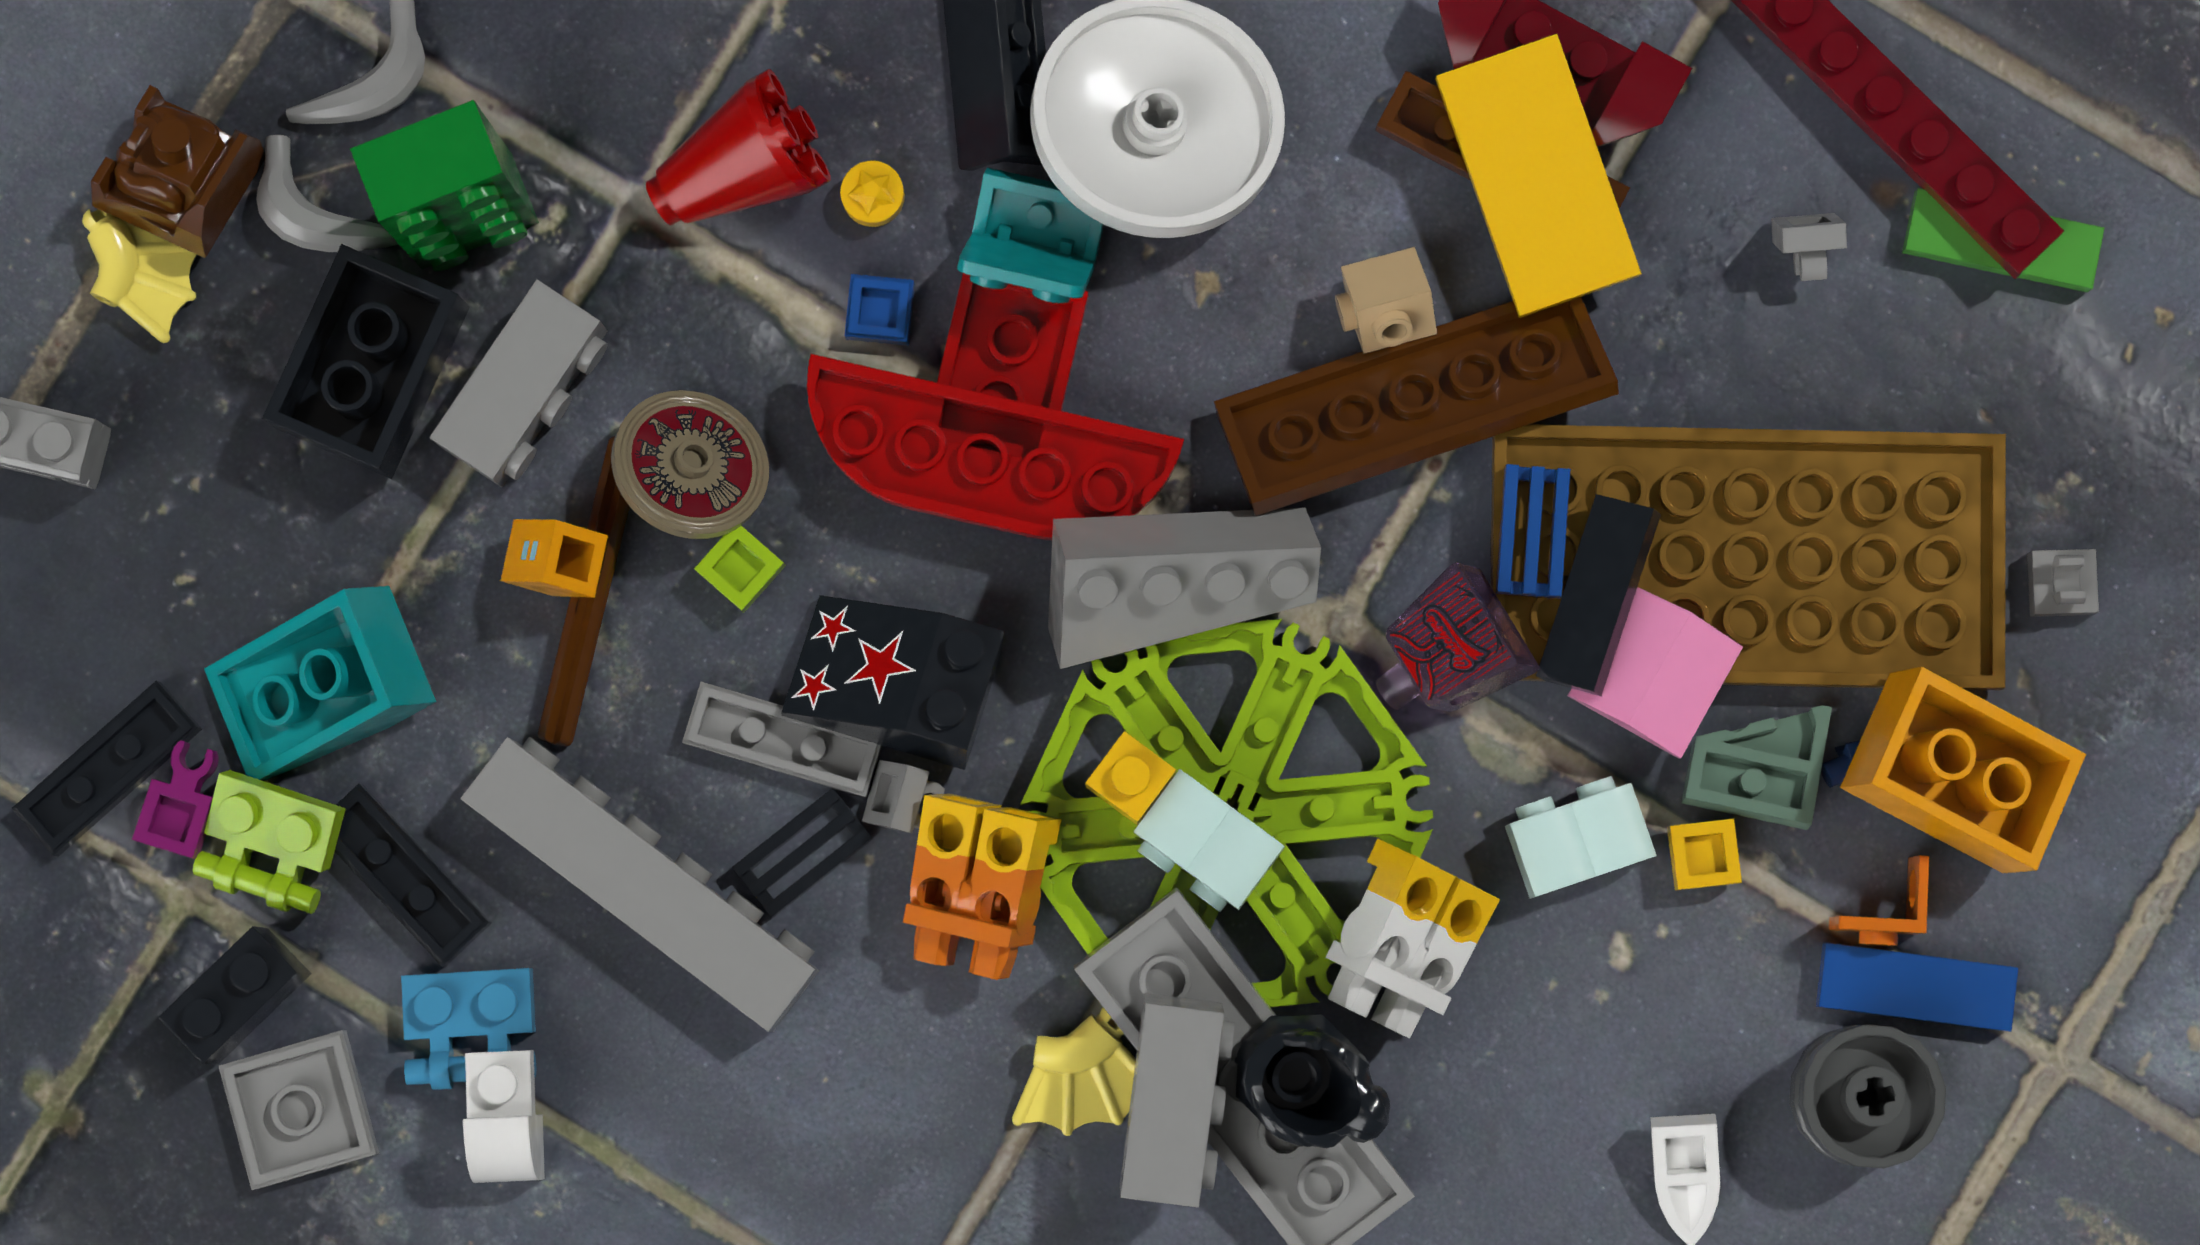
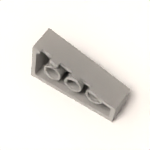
M1282 508L1255 516L1253 510L1053 519L1048 630L1060 669L1315 603L1317 601L1321 545L1306 508Z

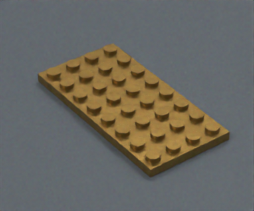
M1525 425L1493 436L1490 631L1494 628L1502 645H1504L1503 652L1505 650L1507 652L1490 662V668L1508 656L1511 657L1490 670V680L1544 681L1537 677L1536 674L1561 598L1496 594L1504 468L1506 464H1513L1529 468L1539 466L1555 470L1557 468L1571 469L1562 595L1596 494L1654 508L1661 514L1638 587L1692 612L1743 646L1722 685L1883 688L1889 673L1924 667L1965 690L2005 689L2006 434ZM1518 481L1511 581L1523 582L1530 482ZM1544 483L1537 575V583L1548 584L1554 484ZM1494 630L1490 633V639L1495 636ZM1496 637L1490 641V646L1497 642ZM1497 644L1490 648L1491 653L1497 649ZM1502 649L1498 650L1495 655L1492 654L1490 656V661L1499 654H1501Z

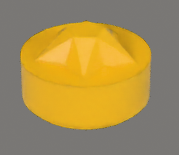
M865 161L852 167L843 178L840 189L841 200L847 214L855 222L868 227L883 226L894 220L900 213L905 199L903 184L898 173L889 165L879 161Z

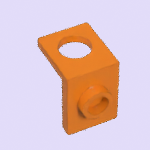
M1918 855L1908 858L1906 919L1834 916L1829 917V930L1859 932V944L1898 946V934H1926L1929 856Z

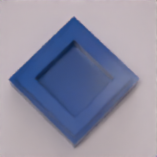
M851 274L845 339L908 346L915 287L914 280Z

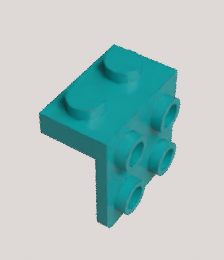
M987 167L983 175L972 234L959 256L957 270L969 274L971 282L983 287L1003 289L1009 283L1033 289L1032 294L1041 300L1053 303H1067L1070 301V298L1083 297L1096 266L1104 224L1091 218L1074 206L1053 182Z

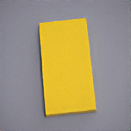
M1557 34L1436 76L1435 80L1519 318L1628 281L1642 274Z

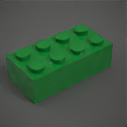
M474 100L350 148L378 222L421 269L432 266L433 271L453 268L469 258L467 251L487 243H491L493 248L508 246L525 238L528 235L527 227L539 223L511 152Z

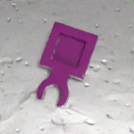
M180 740L174 746L171 754V766L173 768L171 783L168 784L151 779L132 840L196 859L199 852H201L206 837L204 830L213 797L200 794L204 781L215 772L219 755L216 751L207 749L202 766L198 769L190 770L185 762L190 743Z

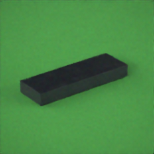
M1596 494L1536 674L1537 677L1547 682L1602 696L1661 517L1657 510Z
M156 680L13 806L12 810L53 856L59 857L170 759L177 742L181 740L188 743L202 728L169 690Z
M359 783L336 804L346 809L335 853L441 967H446L492 924L363 784Z

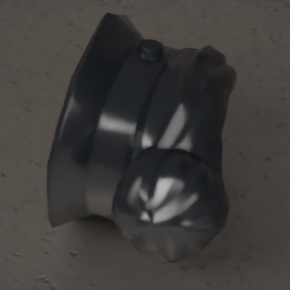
M1322 1014L1270 1016L1247 1040L1242 1041L1235 1058V1063L1237 1064L1236 1097L1258 1118L1271 1134L1279 1139L1300 1147L1313 1146L1327 1149L1337 1145L1346 1136L1353 1141L1365 1143L1377 1138L1388 1125L1390 1099L1387 1092L1382 1087L1373 1084L1369 1063L1366 1058Z

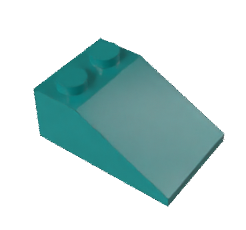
M390 586L343 589L204 668L245 774L262 781H266L388 729L436 702Z

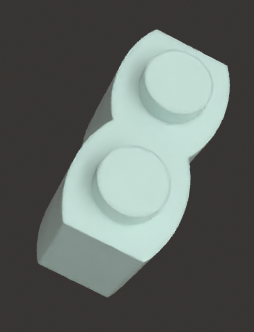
M1181 769L1178 770L1133 831L1144 840L1137 850L1140 854L1166 873H1169L1175 864L1196 878L1189 890L1219 912L1222 911L1227 903L1239 910L1285 848L1283 844Z
M1612 776L1575 788L1579 797L1578 801L1555 808L1552 796L1515 808L1519 820L1506 825L1505 829L1530 899L1657 856L1632 783L1616 787Z

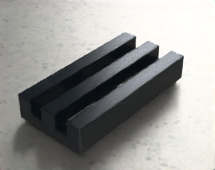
M832 788L737 862L732 868L744 881L754 897L758 899L768 915L774 918L873 840V838ZM830 808L834 809L838 814L835 819L764 875L757 878L752 871L755 867ZM844 828H849L854 835L851 839L776 898L771 896L767 890L769 887Z

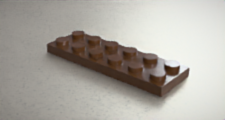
M1579 297L1521 318L1517 314L1514 302L1511 301L1436 326L1437 334L1365 354L1362 351L1214 401L1218 420L1255 516L1618 395L1617 377L1582 298Z

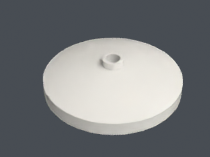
M1114 0L1100 5L1074 20L1052 43L1041 63L1034 85L1030 107V123L1035 148L1045 171L1055 186L1074 206L1098 222L1122 232L1150 238H1175L1213 229L1242 212L1256 198L1269 179L1279 156L1284 137L1285 111L1282 92L1269 61L1255 42L1240 27L1226 17L1207 7L1187 0Z

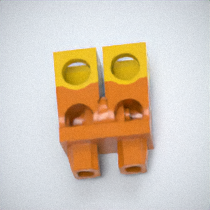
M950 793L924 795L910 884L911 903L906 904L903 923L916 926L914 960L933 965H954L960 936L975 940L969 967L970 973L996 980L1009 978L1017 957L1018 947L1033 945L1036 926L1033 923L1040 906V886L1049 845L1057 843L1062 819L1011 807L1001 808L1002 805Z

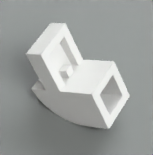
M534 1050L465 1053L467 1119H463V1133L467 1167L472 1182L485 1183L545 1179L543 1114L536 1115Z

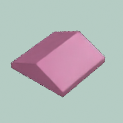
M1637 587L1602 696L1572 688L1567 696L1681 759L1743 646L1692 612Z

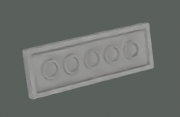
M1177 887L1074 965L1076 973L1136 1050L1138 1048L1145 993L1220 1002L1223 1004V1021L1235 1022L1234 1039L1230 1061L1218 1060L1215 1085L1226 1087L1225 1108L1222 1125L1210 1124L1208 1142L1215 1151H1218L1220 1158L1288 1245H1352L1415 1197L1413 1191L1373 1139L1361 1143L1353 1141L1346 1136L1337 1145L1327 1149L1313 1146L1300 1147L1271 1134L1258 1118L1236 1097L1237 1064L1235 1063V1058L1242 1041L1247 1040L1270 1016H1276V1014Z

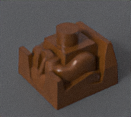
M149 85L135 108L133 131L130 137L118 148L116 160L105 157L91 180L92 207L206 258L265 160L261 142L259 139L237 129L230 136L210 120L165 101L158 88Z

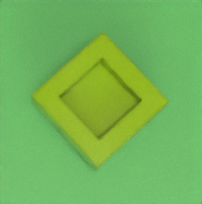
M740 526L736 530L725 534L694 569L745 613L786 565L743 526Z

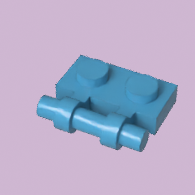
M533 968L401 976L404 1040L430 1039L429 1058L405 1060L404 1075L406 1085L430 1084L432 1090L453 1089L454 1082H466L465 1056H454L453 1037L487 1035L488 1052L511 1051L510 1034L536 1032ZM534 1052V1078H535V1077H536L537 1066H536V1055H535V1052Z

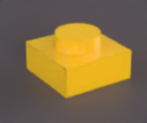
M1734 819L1667 827L1675 891L1742 883Z

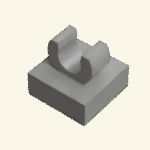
M1835 213L1771 218L1772 243L1782 253H1793L1794 274L1796 276L1800 275L1801 281L1827 279L1826 250L1847 248L1846 222Z
M2096 549L2039 550L2027 553L2030 617L2094 615L2099 613Z
M879 760L862 822L887 829L913 833L914 828L919 829L921 815L918 811L923 795L944 794L945 789L936 782L927 781L930 771L906 764Z

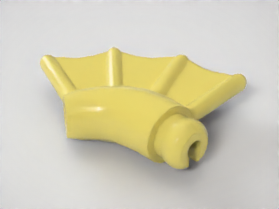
M90 209L87 210L83 215L82 223L90 232L87 239L99 264L98 277L90 294L109 306L121 308L161 343L169 342V333L174 316L188 301H194L196 298V293L191 289L190 270L197 254L99 209L91 212Z
M1104 1007L1097 1016L1091 1014L1066 1036H1037L1033 1057L1034 1067L1012 1116L1014 1125L1019 1126L1022 1123L1043 1122L1062 1130L1063 1135L1070 1136L1073 1130L1091 1122L1114 1123L1115 1125L1123 1123L1130 1109L1136 1058L1122 1044L1120 1038L1124 1033Z

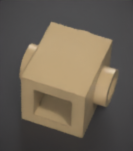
M1415 247L1341 266L1345 293L1335 295L1338 315L1344 332L1355 329L1364 354L1437 334L1431 289Z

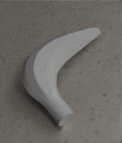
M390 0V45L386 54L372 70L350 84L286 109L289 122L333 124L364 121L386 114L405 103L422 79L425 64L423 45L416 29L414 0Z
M270 135L265 138V165L259 182L256 200L259 215L267 226L282 240L305 249L324 252H338L341 244L357 251L399 245L381 224L334 214L311 204L300 193L293 181L290 164L291 139L284 135Z

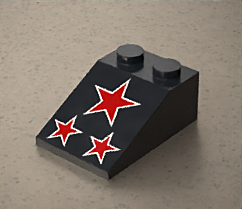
M820 595L781 715L965 770L1002 654L1004 631L941 612Z

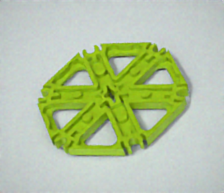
M1282 619L1235 623L1147 646L1144 648L1148 657L1139 659L1137 649L1124 652L1128 663L1123 671L1118 673L1109 672L1099 659L1091 661L1093 673L1105 685L1102 690L1097 689L1087 679L1082 669L1020 804L1021 806L1030 803L1048 805L1046 813L1040 811L1028 812L1062 819L1057 843L1049 845L1047 857L1051 855L1054 862L1044 868L1040 886L1044 894L1089 955L1106 942L1108 938L1073 889L1072 879L1075 871L1087 863L1146 858L1137 851L1144 840L1133 832L1137 827L1136 824L1101 798L1077 799L1069 795L1063 786L1064 772L1089 720L1097 715L1112 716L1120 723L1125 732L1174 767L1176 773L1181 769L1212 793L1220 777L1226 779L1220 794H1215L1224 802L1232 799L1237 785L1244 787L1237 801L1239 804L1237 811L1285 846L1284 850L1246 900L1283 952L1285 968L1277 979L1268 982L1252 983V985L1269 1007L1320 1003L1311 994L1306 978L1314 976L1315 984L1320 992L1329 996L1333 986L1328 982L1326 972L1328 967L1335 962L1326 958V955L1334 940L1341 943V932L1345 921L1337 917L1286 844L1376 837L1420 858L1433 829L1424 832L1408 831L1405 829L1406 823L1423 824L1433 818V810L1414 811L1410 809L1406 802V794L1412 788L1429 786L1430 779L1421 774L1411 775L1403 779L1400 771L1411 767L1426 768L1427 765L1342 647L1339 645L1336 658L1325 669L1320 663L1325 659L1330 649V639L1323 636L1315 652L1308 655L1301 654L1294 647L1293 641L1300 626L1294 622L1286 628L1281 646L1273 645V637ZM1242 651L1249 654L1256 663V676L1221 753L1168 680V668L1178 657ZM1334 693L1343 697L1379 747V761L1370 771L1279 780L1315 700L1323 694ZM1257 793L1261 797L1254 811L1249 810L1248 808L1254 794ZM1175 864L1169 873H1165L1151 906L1177 887L1211 930L1219 911L1189 890L1196 878Z

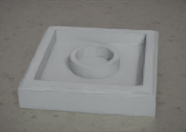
M347 1030L337 1031L219 1065L251 1190L380 1154Z

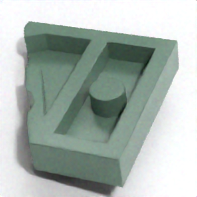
M1821 705L1811 708L1809 712L1775 720L1773 717L1749 723L1747 727L1733 731L1725 729L1696 736L1691 746L1681 803L1808 830L1813 821L1832 707Z

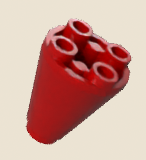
M767 69L747 80L657 168L656 176L646 181V189L650 200L658 214L668 225L672 226L681 220L689 224L807 194L831 181V175L824 160L810 144V142L818 138V132L811 117L801 105L793 109L789 107L786 92L771 69Z

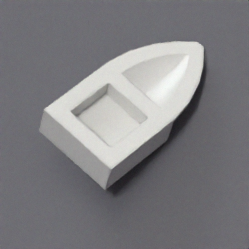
M1716 1115L1650 1117L1654 1182L1659 1205L1674 1232L1687 1245H1695L1710 1225L1719 1201L1720 1169Z

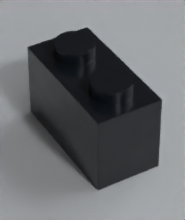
M252 926L158 1018L202 1064H219L312 973L268 928Z

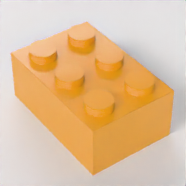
M1917 667L1889 673L1840 788L2001 873L2037 871L2086 754L1924 667Z

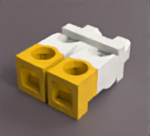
M1377 838L1367 860L1368 863L1377 867L1359 907L1349 915L1344 923L1341 932V943L1334 940L1326 955V958L1342 966L1328 999L1367 1018L1383 986L1386 990L1371 1020L1410 1038L1426 1007L1444 1015L1451 1000V997L1445 994L1454 987L1460 978L1500 899L1413 854Z

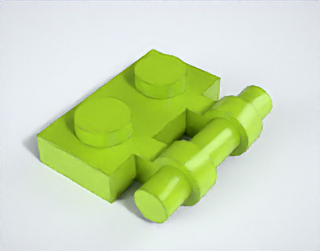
M232 770L221 772L218 775L204 834L227 841L224 855L220 857L205 851L199 852L193 864V874L213 881L215 889L230 894H236L241 890L265 898L268 907L283 912H288L291 908L313 914L319 904L321 891L301 884L304 870L308 868L321 873L330 869L346 808ZM253 850L279 859L275 874L249 866Z

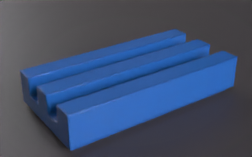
M1513 464L1505 465L1496 594L1559 599L1562 597L1571 469L1557 468L1555 470L1539 466L1529 468ZM1518 481L1530 482L1523 582L1511 581ZM1544 483L1554 484L1548 584L1537 583Z

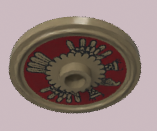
M686 390L668 391L651 396L636 405L628 413L614 438L611 464L613 476L621 495L632 510L643 520L668 534L688 539H709L728 534L751 518L766 493L769 481V461L759 434L748 419L738 410L714 396Z

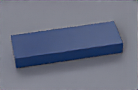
M1823 943L1816 1007L2012 1032L2018 967Z

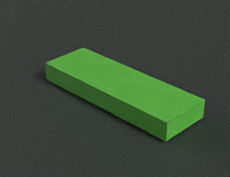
M1918 188L1914 192L1902 250L1903 254L2011 276L1925 189ZM2050 216L2064 232L2017 278L2088 293L2093 289L2105 228Z

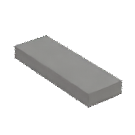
M700 682L682 743L867 798L882 745L784 717L781 715L782 705Z

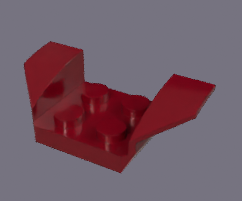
M1439 0L1438 2L1453 70L1557 34L1597 147L1661 125L1693 69L1643 41L1637 51L1634 52L1540 0Z

